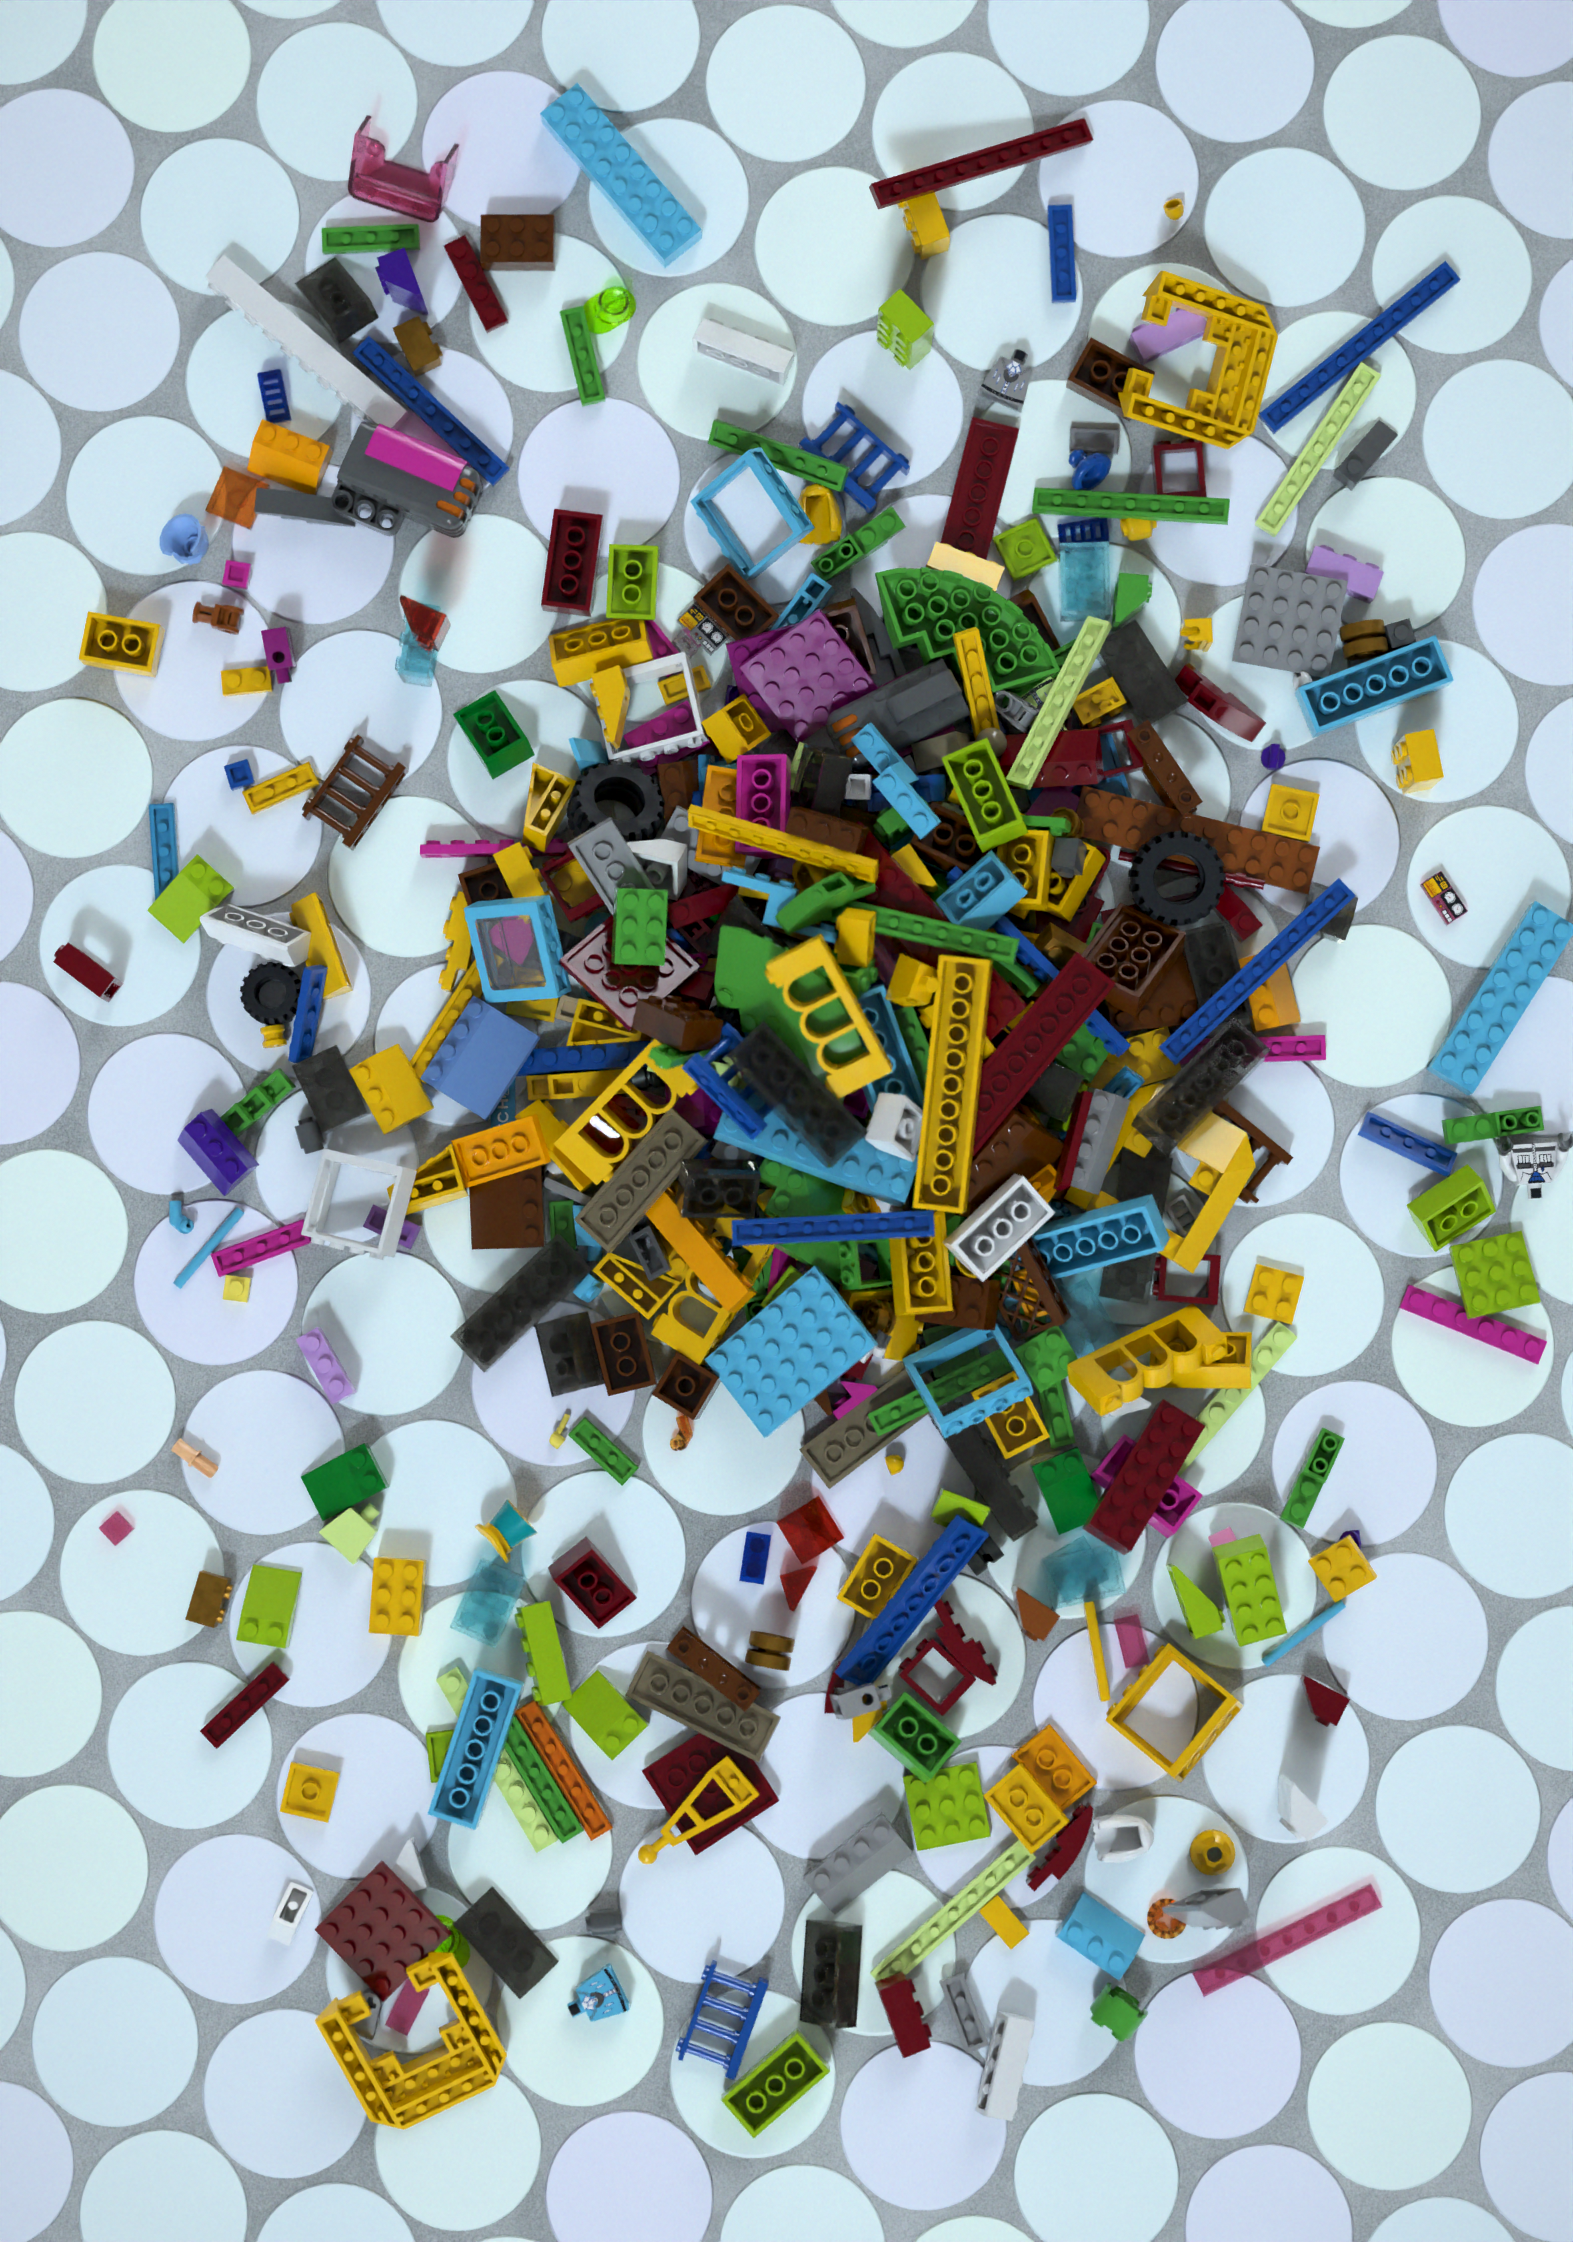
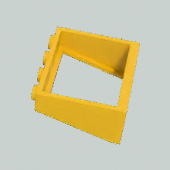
M1168 1643L1166 1646L1161 1645L1154 1654L1155 1660L1150 1666L1146 1664L1138 1673L1140 1678L1134 1685L1131 1683L1125 1688L1122 1696H1124L1118 1704L1114 1703L1106 1712L1108 1717L1105 1721L1170 1776L1181 1783L1244 1705ZM1173 1660L1223 1701L1222 1705L1174 1763L1170 1762L1123 1722Z

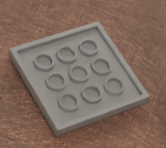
M1250 564L1232 661L1295 673L1304 671L1309 675L1323 678L1329 676L1348 581Z

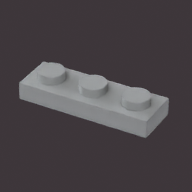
M963 1972L939 1980L965 2053L967 2054L988 2046V2039Z

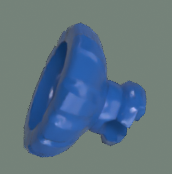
M1081 449L1074 450L1069 455V464L1075 468L1072 475L1074 489L1091 491L1100 485L1109 474L1112 463L1111 459L1103 453H1094L1087 456Z

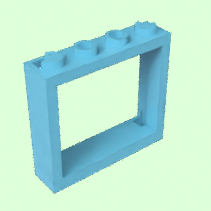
M761 447L746 451L690 501L697 511V516L707 526L709 534L715 538L721 547L722 554L729 559L734 570L745 581L757 578L815 528ZM748 467L751 468L793 531L791 536L756 565H754L712 502V499Z
M997 1324L995 1330L963 1328L902 1359L910 1379L944 1438L954 1433L958 1434L962 1429L972 1424H978L984 1418L994 1413L1002 1412L1008 1406L1018 1401H1024V1398L1034 1394L1028 1376ZM995 1338L1018 1380L943 1417L920 1374Z

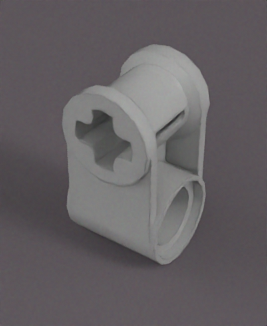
M998 691L993 695L996 711L1009 720L1014 727L1027 733L1029 730L1028 726L1034 717L1038 716L1040 711L1015 692ZM1005 696H1008L1010 700L1007 708H1004L1002 704Z
M367 1988L363 1991L362 1995L367 2004L368 1998H373L374 2004L372 2006L369 2005L371 2015L352 2025L360 2037L373 2040L383 2001L370 1988Z

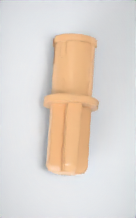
M181 1438L171 1449L173 1453L188 1462L189 1467L193 1466L208 1478H212L218 1471L219 1467L203 1456L201 1450H195Z

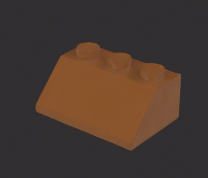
M1013 1585L1011 1590L1018 1623L1022 1626L1020 1631L1035 1642H1037L1038 1638L1045 1641L1060 1615L1016 1585Z

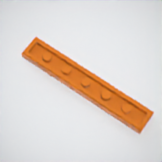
M532 1700L517 1709L515 1713L517 1719L590 1840L592 1841L612 1829V1824L538 1702Z

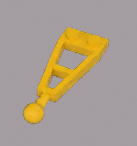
M727 1755L706 1773L660 1831L663 1836L652 1845L646 1844L640 1847L638 1859L646 1865L654 1863L658 1852L670 1843L674 1847L741 1811L760 1793L730 1756ZM713 1778L734 1805L704 1820L692 1806V1803ZM686 1812L696 1826L675 1836L670 1829Z

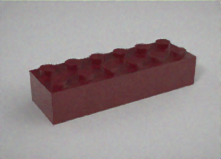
M1165 1399L1159 1401L1153 1408L1082 1529L1122 1555L1131 1552L1205 1425Z

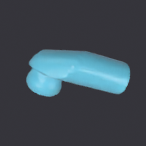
M169 1201L170 1224L180 1233H190L194 1229V1223L182 1214V1201Z

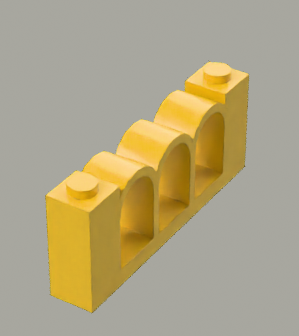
M822 934L767 961V969L764 970L767 979L771 984L775 983L777 988L783 986V997L786 1004L791 1009L802 1012L800 1017L802 1034L808 1040L819 1043L817 1060L819 1065L827 1071L825 1084L831 1094L835 1093L839 1099L892 1072L893 1065ZM823 965L835 989L809 1002L796 1000L791 995L789 989L791 982ZM840 996L852 1020L826 1033L813 1031L807 1024V1015L812 1010ZM857 1027L869 1051L842 1064L828 1061L823 1052L824 1046L829 1041Z
M654 1039L554 1143L596 1185L602 1180L605 1183L609 1181L614 1175L615 1171L613 1168L618 1164L617 1162L630 1151L633 1139L641 1138L652 1129L656 1122L657 1114L667 1112L676 1104L679 1096L682 1098L686 1093L691 1096L699 1087L682 1069L685 1064L671 1069H662L655 1064L654 1060L648 1057L653 1047L665 1044L657 1039ZM645 1063L670 1087L672 1095L668 1104L658 1105L651 1102L629 1081ZM622 1088L647 1113L648 1121L646 1127L638 1130L630 1128L605 1104ZM599 1113L622 1136L624 1141L622 1152L616 1154L606 1152L582 1128Z
M725 1206L714 1217L716 1222L712 1228L717 1231L709 1236L716 1238L718 1241L723 1237H728L732 1240V1220L751 1218L732 1206ZM774 1244L742 1246L752 1252L753 1255L741 1274L747 1275L755 1283L775 1248ZM689 1268L685 1276V1285L688 1291H681L672 1297L668 1305V1312H664L662 1315L659 1314L652 1325L654 1329L651 1334L696 1364L707 1365L704 1359L716 1350L737 1313L727 1312L719 1302L702 1292L698 1286V1276ZM689 1296L694 1297L718 1313L706 1335L682 1318L680 1307L685 1298Z
M1191 1304L1067 1364L1068 1380L1076 1391L1102 1417L1122 1407V1403L1138 1399L1144 1392V1387L1159 1388L1167 1385L1173 1378V1372L1178 1374L1191 1373L1200 1368L1203 1362L1208 1365L1227 1356V1337L1194 1304ZM1180 1337L1191 1350L1176 1352L1171 1350L1165 1343ZM1150 1351L1162 1364L1156 1367H1148L1141 1364L1136 1358ZM1121 1365L1132 1379L1117 1381L1112 1379L1106 1372Z

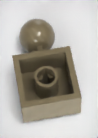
M986 728L977 735L976 740L974 735L955 731L914 743L911 746L917 773L925 775L946 774L947 778L949 775L942 757L988 738L996 758H999L1006 750L1007 739L1001 730Z

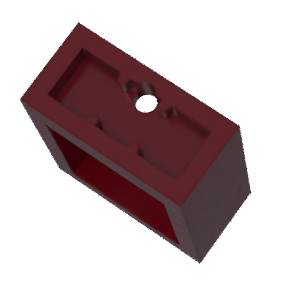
M1195 439L1181 440V443L1171 444V441H1160L1153 445L1151 460L1154 494L1207 497L1202 441L1195 442ZM1195 452L1198 490L1163 493L1160 454Z
M1132 719L1096 727L1099 728L1100 736L1122 731L1130 765L1104 771V778L1102 780L1143 769L1144 765L1141 754L1127 735L1129 731L1134 729Z
M568 848L563 852V857L558 860L552 858L542 864L543 868L539 871L570 924H573L605 905L599 893L574 908H568L550 877L553 873L577 860L571 849Z
M69 942L66 945H61L54 954L56 958L53 962L108 1003L124 984Z
M1161 1254L1155 1256L1154 1271H1158L1157 1281L1152 1283V1295L1156 1296V1301L1218 1305L1221 1255L1204 1254L1201 1261H1208L1205 1298L1165 1295L1167 1258Z
M932 1637L929 1640L924 1638L915 1648L918 1652L912 1659L906 1657L898 1666L901 1670L898 1675L943 1717L977 1679ZM932 1648L963 1675L939 1703L908 1675Z

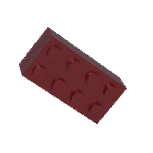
M554 509L541 600L543 611L591 617L604 526L603 515Z

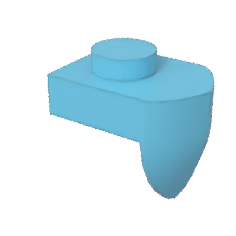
M577 1273L574 1275L576 1289L573 1293L587 1303L594 1300L604 1287V1284L591 1274Z

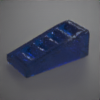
M281 369L257 373L266 421L273 424L291 421ZM278 380L276 383L265 385V382ZM280 389L279 393L267 395V391ZM282 399V403L269 405L268 401ZM284 409V413L271 415L270 411Z
M1093 518L1057 525L1059 549L1107 545L1109 543L1107 518ZM1100 526L1101 537H1096L1095 527ZM1090 527L1091 538L1086 539L1085 528ZM1080 528L1081 540H1076L1075 529ZM1070 529L1071 542H1067L1065 530Z

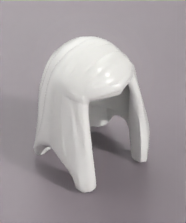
M1110 1814L1093 1819V1831L1095 1832L1093 1838L1095 1851L1098 1852V1861L1108 1863L1125 1862L1145 1854L1153 1845L1154 1831L1151 1824L1141 1817Z

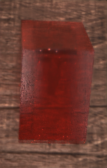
M809 1565L779 1574L789 1610L795 1611L818 1568L817 1566Z

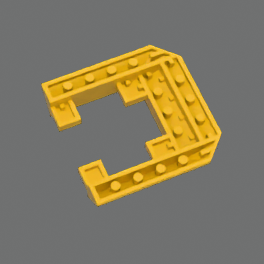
M1160 271L1142 295L1146 297L1141 320L1165 327L1167 326L1171 306L1205 317L1207 322L1202 341L1217 345L1206 392L1190 388L1185 409L1149 398L1154 375L1135 368H1129L1123 392H1118L1124 417L1219 448L1230 449L1255 431L1278 335L1264 305L1166 271Z
M1157 1083L1138 1088L1128 1098L1130 1103L1106 1175L1122 1147L1145 1159L1156 1138L1161 1139L1200 1162L1188 1184L1208 1195L1209 1198L1185 1239L1166 1228L1170 1239L1164 1250L1157 1252L1193 1274L1256 1165L1247 1132L1164 1084ZM1072 1186L1064 1197L1065 1200L1084 1211H1091L1119 1203V1200L1100 1190L1099 1195Z
M428 1952L429 1957L406 1967V1973L417 1993L439 1982L458 2017L439 2027V2033L445 2044L403 2065H401L393 2050L372 2060L352 2025L371 2015V2009L360 1990L340 2000L336 1996L315 2019L318 2029L371 2122L405 2130L496 2085L507 2057V2052L453 1953Z

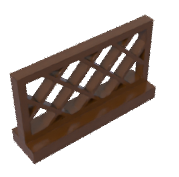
M1030 1236L1017 1249L1015 1258L1010 1256L1006 1259L1013 1263L1010 1274L997 1269L987 1278L993 1280L995 1274L1008 1278L1005 1289L1000 1288L998 1308L1015 1342L1053 1326L1062 1325L1071 1317L1033 1237ZM1016 1265L1026 1268L1028 1272L1026 1280L1013 1275ZM1011 1280L1024 1285L1021 1296L1008 1291ZM1027 1287L1037 1290L1039 1294L1037 1302L1024 1297ZM1006 1296L1019 1301L1016 1311L1006 1307L1004 1303ZM1022 1302L1035 1307L1032 1318L1019 1313ZM1041 1309L1048 1312L1052 1321L1043 1323L1035 1320L1038 1310ZM1017 1318L1030 1323L1026 1332L1019 1333L1015 1325Z

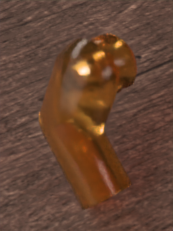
M686 1415L676 1417L679 1432L674 1439L670 1440V1447L674 1451H682L687 1448L693 1437L691 1425Z

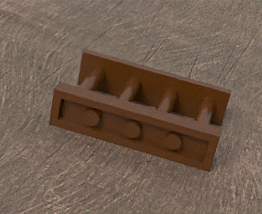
M1149 720L1129 731L1127 735L1142 757L1144 767L1141 772L1164 807L1178 810L1181 816L1186 813L1193 814L1198 810L1196 806L1203 801Z
M358 734L355 739H349L344 747L346 752L314 798H309L302 807L304 811L302 816L307 821L313 815L341 833L342 838H344L342 843L352 851H354L408 773V769L401 763L397 762L395 766H389L362 748L361 745L364 743V740ZM354 755H357L385 774L386 780L381 786L373 785L347 767ZM341 775L371 794L372 800L367 807L359 805L333 787ZM327 795L356 814L358 820L353 827L351 825L349 827L319 807Z
M1212 1095L1207 1102L1212 1106L1210 1111L1221 1118L1224 1116L1231 1124L1247 1132L1248 1137H1250L1249 1143L1252 1154L1256 1149L1260 1150L1261 1147L1269 1153L1266 1162L1238 1196L1246 1204L1249 1201L1257 1204L1259 1199L1252 1193L1275 1165L1280 1163L1288 1165L1294 1157L1220 1096Z
M684 1625L666 1648V1650L744 1712L747 1711L761 1693L760 1689L762 1687Z

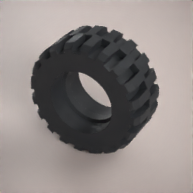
M608 762V765L604 763L596 764L594 769L590 767L585 770L583 775L578 777L573 787L567 807L569 828L574 830L573 835L576 838L608 819L609 817L599 810L596 803L602 800H615L625 804L635 815V818L629 820L611 818L625 841L653 840L657 835L665 811L663 808L665 802L663 796L660 795L661 790L657 784L654 785V780L649 775L645 776L643 770L638 767L634 769L630 767V764L623 763L619 765L617 762Z
M1181 831L1162 833L1152 837L1147 843L1143 844L1138 849L1139 851L1136 856L1133 857L1131 870L1128 873V877H1130L1129 890L1133 894V901L1140 907V911L1149 915L1154 920L1157 919L1164 924L1174 926L1193 924L1201 918L1207 917L1210 911L1217 907L1220 902L1219 898L1225 890L1223 883L1226 880V873L1223 872L1222 867L1224 863L1222 858L1220 859L1217 855L1218 851L1215 847L1207 843L1208 841L1203 837ZM1172 855H1181L1192 860L1197 866L1200 875V882L1196 892L1189 899L1181 902L1166 900L1158 893L1154 884V873L1157 866L1162 860Z

